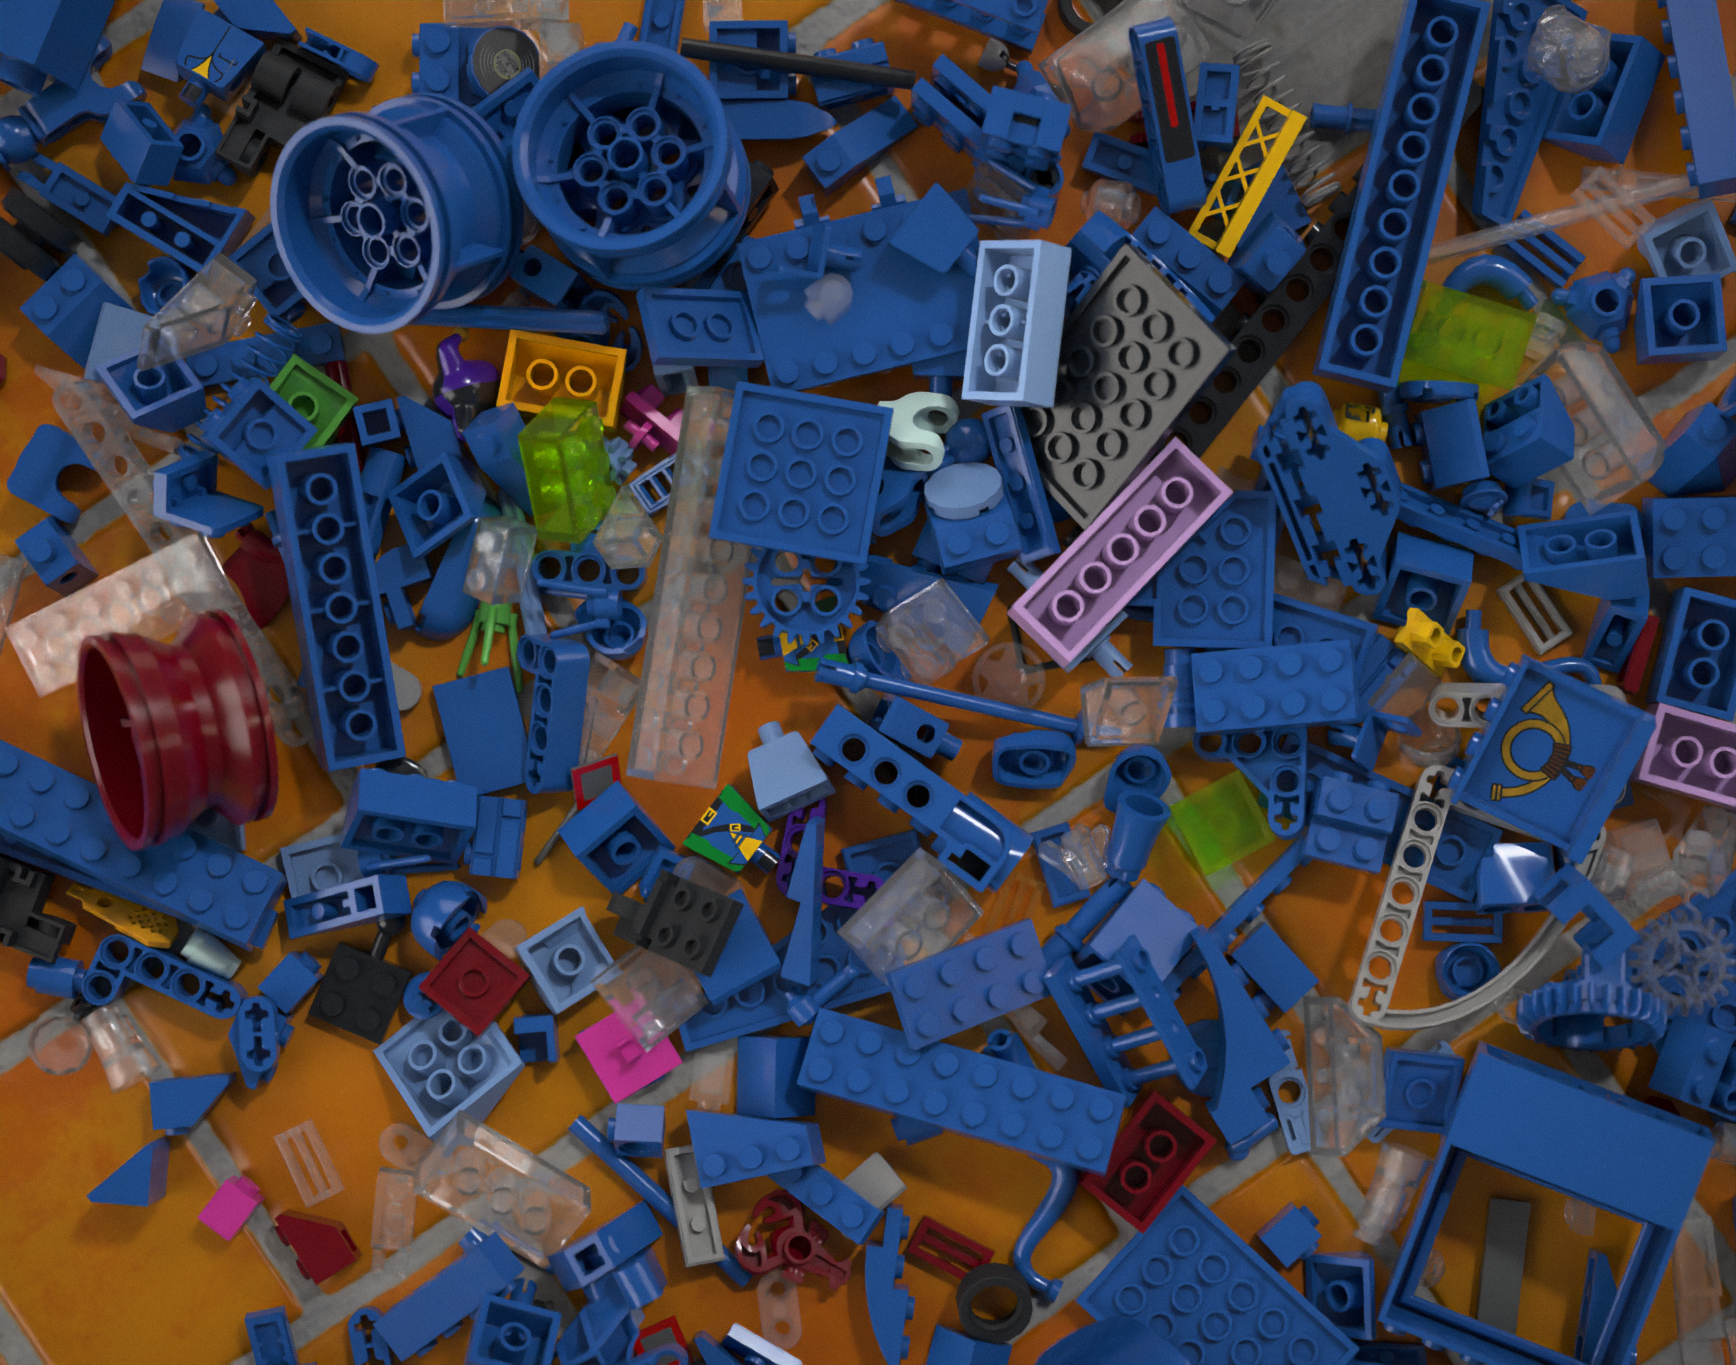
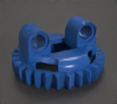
M1586 942L1582 950L1581 965H1577V970L1567 969L1563 982L1545 983L1536 990H1532L1531 995L1524 994L1523 999H1518L1516 1019L1519 1031L1528 1040L1533 1039L1536 1044L1545 1043L1548 1048L1556 1046L1560 1050L1573 1049L1575 1053L1579 1050L1589 1051L1590 1053L1592 1051H1603L1606 1053L1609 1050L1621 1052L1625 1048L1635 1050L1637 1045L1646 1047L1649 1042L1655 1043L1658 1038L1664 1035L1667 1023L1666 1003H1662L1660 997H1653L1651 992L1647 993L1639 988H1631L1629 982L1625 981V951L1604 969L1591 956L1592 951L1600 943ZM1618 1016L1633 1020L1634 1022L1616 1026H1605L1604 1018Z

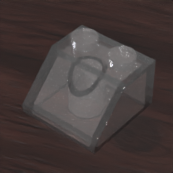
M637 945L590 981L623 1026L646 1052L709 1003L694 977L684 966Z

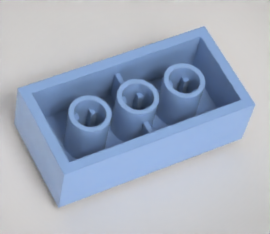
M1044 240L980 241L961 399L991 406L1053 408L1071 248Z

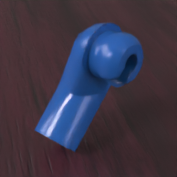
M1266 1112L1271 1121L1232 1146L1226 1139L1224 1148L1228 1151L1229 1158L1234 1161L1244 1160L1249 1155V1148L1277 1130L1279 1125L1275 1116Z

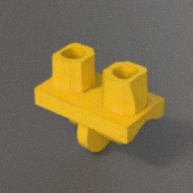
M1409 607L1406 625L1399 627L1396 632L1397 636L1394 640L1396 647L1409 657H1412L1432 676L1441 677L1446 667L1457 668L1465 653V647L1460 642L1450 638L1439 623L1432 621L1420 609Z

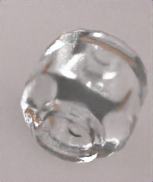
M1098 179L1092 184L1089 191L1083 193L1081 212L1086 214L1088 221L1100 210L1127 230L1131 224L1137 223L1139 219L1141 196L1139 193H1136L1133 185L1129 182Z

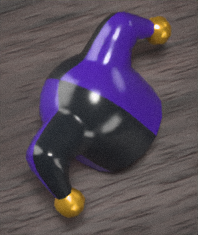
M456 327L451 336L437 344L436 360L439 373L434 381L432 392L438 410L445 417L452 420L458 439L467 442L462 434L466 427L482 411L497 407L501 376L498 370L489 362L463 359L459 353L458 346L461 342L468 340L470 334L466 327Z

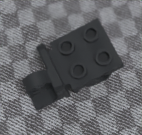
M278 37L272 50H267L259 60L252 76L251 88L247 95L244 94L241 98L243 107L237 105L235 109L236 114L215 150V155L232 163L236 170L255 178L266 161L270 145L283 151L288 141L302 127L313 121L328 117L349 79V72Z
M0 855V942H2L3 946L13 947L47 962L56 963L62 945L71 943L77 927L73 922L42 913L56 876L48 872L34 871V868Z
M661 869L660 876L656 879L645 905L614 891L606 910L621 916L612 935L711 978L744 904Z

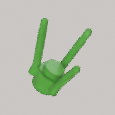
M490 598L481 599L480 609L475 610L474 623L457 670L458 677H463L480 629L485 632L481 665L486 666L489 662L493 634H504L505 627H508L515 689L517 693L523 692L522 669L517 659L518 614L511 613L512 602Z

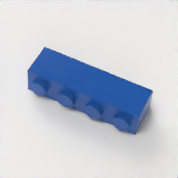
M495 1231L390 1307L373 1326L402 1362L414 1353L420 1358L438 1343L435 1339L437 1336L442 1334L447 1339L464 1325L461 1319L467 1315L472 1320L475 1318L484 1293L504 1298L518 1286L514 1279L525 1268Z

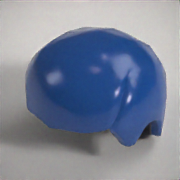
M168 256L150 259L147 262L149 267L147 273L138 279L142 305L149 314L163 320H170L185 314L191 308L196 298L197 284L192 273L183 263Z

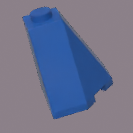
M1711 402L1686 412L1638 474L1667 497L1725 491L1736 477V425H1734L1736 422L1730 417H1724L1721 414L1722 411Z

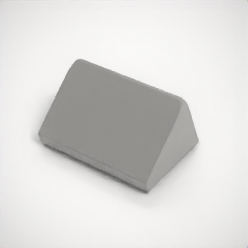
M878 1152L872 1154L842 1180L881 1210L907 1189L893 1167ZM842 1233V1234L845 1236V1238L848 1240L849 1237L846 1236L844 1233Z

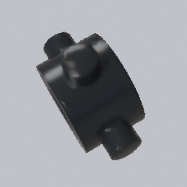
M80 993L70 1007V1011L75 1014L73 1020L80 1022L81 1019H88L96 1010L97 1005L88 1002L83 994Z

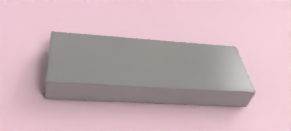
M693 1144L665 1149L663 1152L684 1268L725 1260L712 1187L701 1189Z

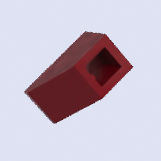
M290 1209L274 1218L278 1224L275 1227L278 1237L286 1247L292 1246L299 1258L296 1260L299 1271L306 1280L312 1278L315 1285L320 1284L363 1255L342 1221Z

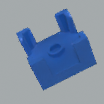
M1569 863L1565 864L1532 894L1544 908H1548L1563 924L1571 920L1579 911L1586 915L1590 921L1574 934L1573 939L1582 949L1586 942L1600 943L1592 951L1591 956L1604 969L1640 937L1589 879Z

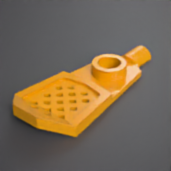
M73 883L66 891L67 895L82 901L83 909L114 925L116 930L147 947L170 948L179 936L176 918L95 888L88 889L76 883ZM100 905H108L110 907L104 908L100 907Z

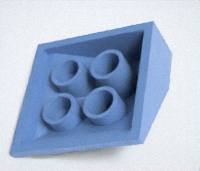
M445 1010L430 1019H412L373 1050L428 1138L448 1151L480 1127L526 1066L496 1021L479 1039Z

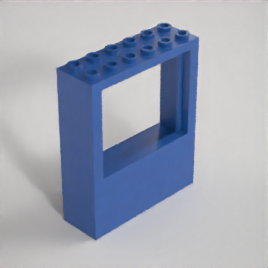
M1479 1040L1382 1295L1378 1321L1383 1322V1327L1394 1334L1406 1336L1408 1332L1422 1338L1421 1342L1434 1350L1444 1351L1445 1348L1458 1352L1460 1353L1459 1357L1463 1361L1472 1365H1483V1363L1488 1365H1628L1715 1144L1710 1128ZM1466 1157L1643 1225L1589 1364L1414 1295Z

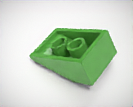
M293 354L269 386L318 429L302 449L331 445L351 414L353 407L359 401L358 397L296 354Z

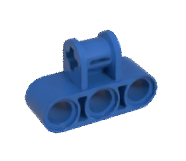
M574 514L570 551H542L533 559L531 566L536 580L545 579L541 573L542 564L548 559L555 558L561 564L560 574L554 579L546 580L590 587L621 589V592L628 593L637 592L642 589L648 578L647 569L638 558L631 555L612 554L614 516H607L604 520L582 518L581 514ZM585 531H593V532H601V533H600V534H594V533H584V532H585ZM588 561H595L600 566V574L592 582L583 581L580 576L582 565ZM632 563L639 568V578L632 584H623L619 579V571L622 566Z

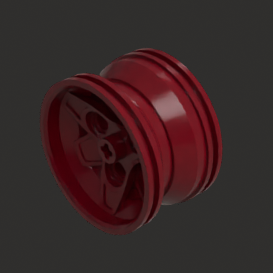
M213 609L205 613L199 612L188 615L170 644H165L132 631L124 633L109 631L101 635L86 636L81 640L76 659V687L85 746L105 810L114 829L127 847L137 851L146 849L149 846L165 844L168 839L180 836L208 808L213 809L237 826L248 824L252 821L265 820L272 815L276 806L279 783L278 755L272 716L261 675L251 649L242 631L227 612L221 609Z

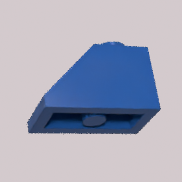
M213 0L219 7L214 12L215 16L257 39L277 41L278 37L293 43H298L303 39L273 0Z
M1648 588L1649 595L1631 599L1600 600L1584 647L1583 659L1591 662L1596 667L1619 673L1648 619L1650 588Z
M236 1072L163 1078L149 1082L153 1130L165 1129L166 1136L190 1133L189 1127L200 1123L236 1081Z

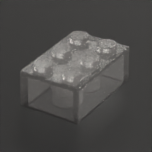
M919 847L837 933L871 972L889 987L885 973L951 948L985 912L942 862Z

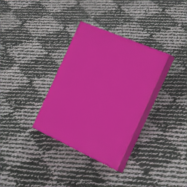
M643 995L575 1036L615 1104L683 1063Z

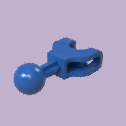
M963 418L949 428L945 436V445H943L945 455L942 463L935 470L901 469L886 456L872 530L874 534L880 537L887 536L912 523L918 514L919 505L925 499V483L931 475L940 469L956 463H985L990 458L992 452L983 421L976 418Z

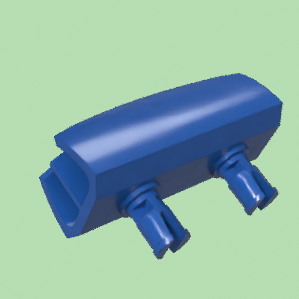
M1100 210L1086 222L1065 246L1072 249L1069 273L1074 277L1067 285L1066 298L1073 293L1077 294L1068 310L1074 311L1125 243L1133 244L1210 323L1215 319V316L1204 303L1164 263Z

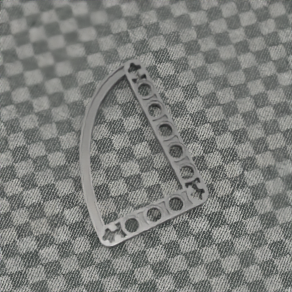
M1443 765L1429 766L1420 774L1416 782L1349 999V1013L1354 1021L1362 1025L1383 1030L1411 1031L1433 1028L1469 1015L1507 992L1522 979L1548 952L1568 924V922L1566 924L1561 923L1550 912L1535 936L1519 955L1492 980L1468 995L1433 1008L1419 1010L1387 1009L1448 809L1547 842L1476 807H1471L1461 800H1458L1456 805L1450 803L1452 789L1448 788L1447 784L1454 769ZM1435 775L1440 776V783L1446 787L1441 788L1436 793L1433 802L1420 801V797L1426 800L1432 790V785L1426 781L1431 780ZM1434 803H1441V808ZM1426 810L1432 813L1435 818V826L1432 830L1424 831L1417 827L1414 821L1417 811ZM1604 825L1583 864L1581 865L1576 862L1574 864V868L1587 877L1589 881L1594 874L1606 840ZM1407 847H1416L1421 850L1424 856L1422 866L1414 868L1405 863L1403 852ZM1402 883L1410 887L1413 897L1409 904H1399L1393 899L1392 888L1395 884ZM1384 921H1394L1400 926L1401 937L1398 941L1390 942L1382 937L1380 927ZM1378 957L1387 961L1390 967V973L1387 978L1377 979L1371 975L1369 971L1371 959ZM1363 981L1372 987L1385 988L1384 993L1380 990L1374 993L1372 1004L1378 1007V1009L1369 1013L1368 1016L1363 1014V1007L1358 1005V1001H1363L1368 997L1371 988L1363 987Z

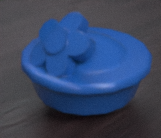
M1479 481L1463 489L1459 506L1477 514L1488 513L1486 516L1490 519L1507 503L1508 496L1502 490L1499 483L1495 481Z
M430 972L419 973L406 985L403 994L404 1006L407 1012L414 1018L430 1019L439 1015L444 1010L418 988Z

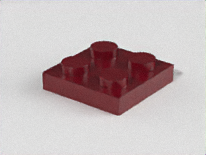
M468 927L418 988L480 1039L531 977L471 927Z

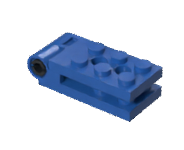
M942 54L932 65L931 83L934 87L921 78L911 89V107L914 108L913 116L927 128H930L931 125L935 126L944 134L941 139L951 150L959 153L961 150L973 159L970 164L980 175L986 179L993 176L1022 201L1025 193L1032 195L1033 192L989 165L988 160L990 157L985 155L986 150L979 149L981 127L984 124L991 95ZM952 101H953L957 106H959L964 112H962V111L959 110L954 104H952ZM1013 155L1009 156L1008 161L998 160L1037 185L1050 188L1051 193L1049 197L1056 198L1058 201L1064 182V173L1060 166L1061 155H1059L1056 168L1048 166L1045 171L1027 167L1024 165L1025 158Z

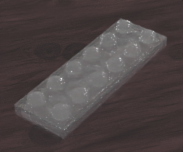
M198 531L5 627L4 630L41 698L76 681L77 652L80 642L84 637L95 634L101 635L109 631H117L119 633L132 631L155 640H160L178 631L188 615L199 612L205 613L213 609H223L238 602V599L207 538Z

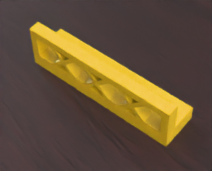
M1263 95L1209 192L1206 204L1201 207L1188 232L1202 244L1230 258L1307 117ZM1267 106L1284 115L1286 119L1279 132L1263 137L1259 119ZM1254 128H1256L1258 138L1248 141ZM1275 138L1267 152L1264 141ZM1260 142L1264 157L1261 165L1258 168L1243 171L1239 157L1243 148ZM1236 163L1239 173L1228 176ZM1256 173L1248 186L1245 176ZM1241 178L1245 193L1241 201L1224 206L1220 193L1223 184L1227 181ZM1217 197L1220 208L1209 211ZM1236 208L1230 221H1228L1226 211ZM1221 213L1225 230L1218 242L1198 232L1205 217Z

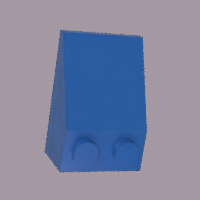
M1637 510L1517 526L1524 580L1605 600L1631 599L1649 595L1646 557Z

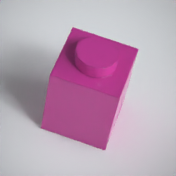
M233 1175L225 1180L197 1218L229 1242L239 1234L265 1198L258 1194L260 1188L252 1180L245 1176L237 1178Z

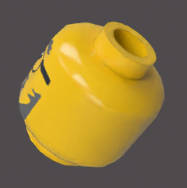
M1346 402L1341 406L1340 410L1334 409L1333 415L1340 431L1358 442L1364 438L1373 437L1385 443L1388 423L1382 422L1381 411L1378 407Z

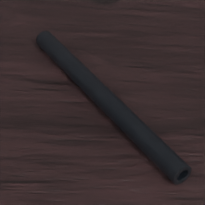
M684 37L681 43L680 55L690 59L911 90L915 84L916 71Z

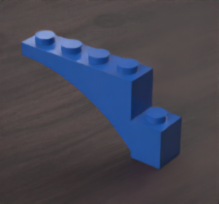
M1201 924L1191 930L1190 934L1204 959L1212 981L1218 1007L1220 1028L1219 1063L1215 1086L1211 1099L1205 1102V1105L1232 1146L1271 1121L1264 1110L1270 1106V1103L1257 1084L1291 1063L1285 1054V1051L1291 1047L1279 1028L1271 1031L1264 1019L1270 1016L1258 995L1252 999L1249 997L1244 986L1250 982L1238 963L1230 966L1223 954L1229 949L1218 931L1215 930L1209 933L1206 927Z

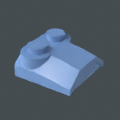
M1706 198L1683 205L1646 224L1637 233L1638 250L1642 256L1647 258L1655 278L1720 274L1722 278L1732 272L1736 273V257L1711 199Z
M583 906L514 947L521 967L530 975L532 985L541 1000L554 1015L623 973L621 968L612 959L587 918Z

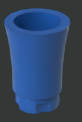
M1124 791L1119 794L1115 820L1105 851L1106 861L1103 869L1108 875L1125 882L1138 880L1140 872L1147 865L1153 846L1162 828L1171 815V810L1166 803L1153 795L1140 791Z

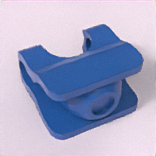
M43 424L37 428L33 437L22 451L14 470L8 478L7 488L12 494L56 518L75 524L81 514V510L76 504L67 500L62 495L58 482L60 474L66 467L72 464H81L92 470L104 472L111 459L103 452L57 426Z

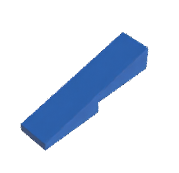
M818 816L813 817L806 824L786 895L787 898L799 901L801 904L780 977L807 986H811L818 979L825 818Z

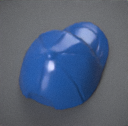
M623 598L622 617L620 620H611L610 629H593L583 632L589 643L599 654L612 660L621 661L630 659L639 653L647 638L646 617L639 608ZM587 600L581 603L575 611V618L578 624L595 620V616H588Z
M870 620L854 632L848 644V658L852 665L856 661L864 663V667L867 668L869 673L913 682L914 673L910 661L881 623Z
M1138 743L1125 748L1116 756L1109 772L1104 794V805L1109 811L1116 813L1118 796L1124 791L1145 792L1157 798L1164 794L1169 786L1172 774L1162 752L1153 746Z

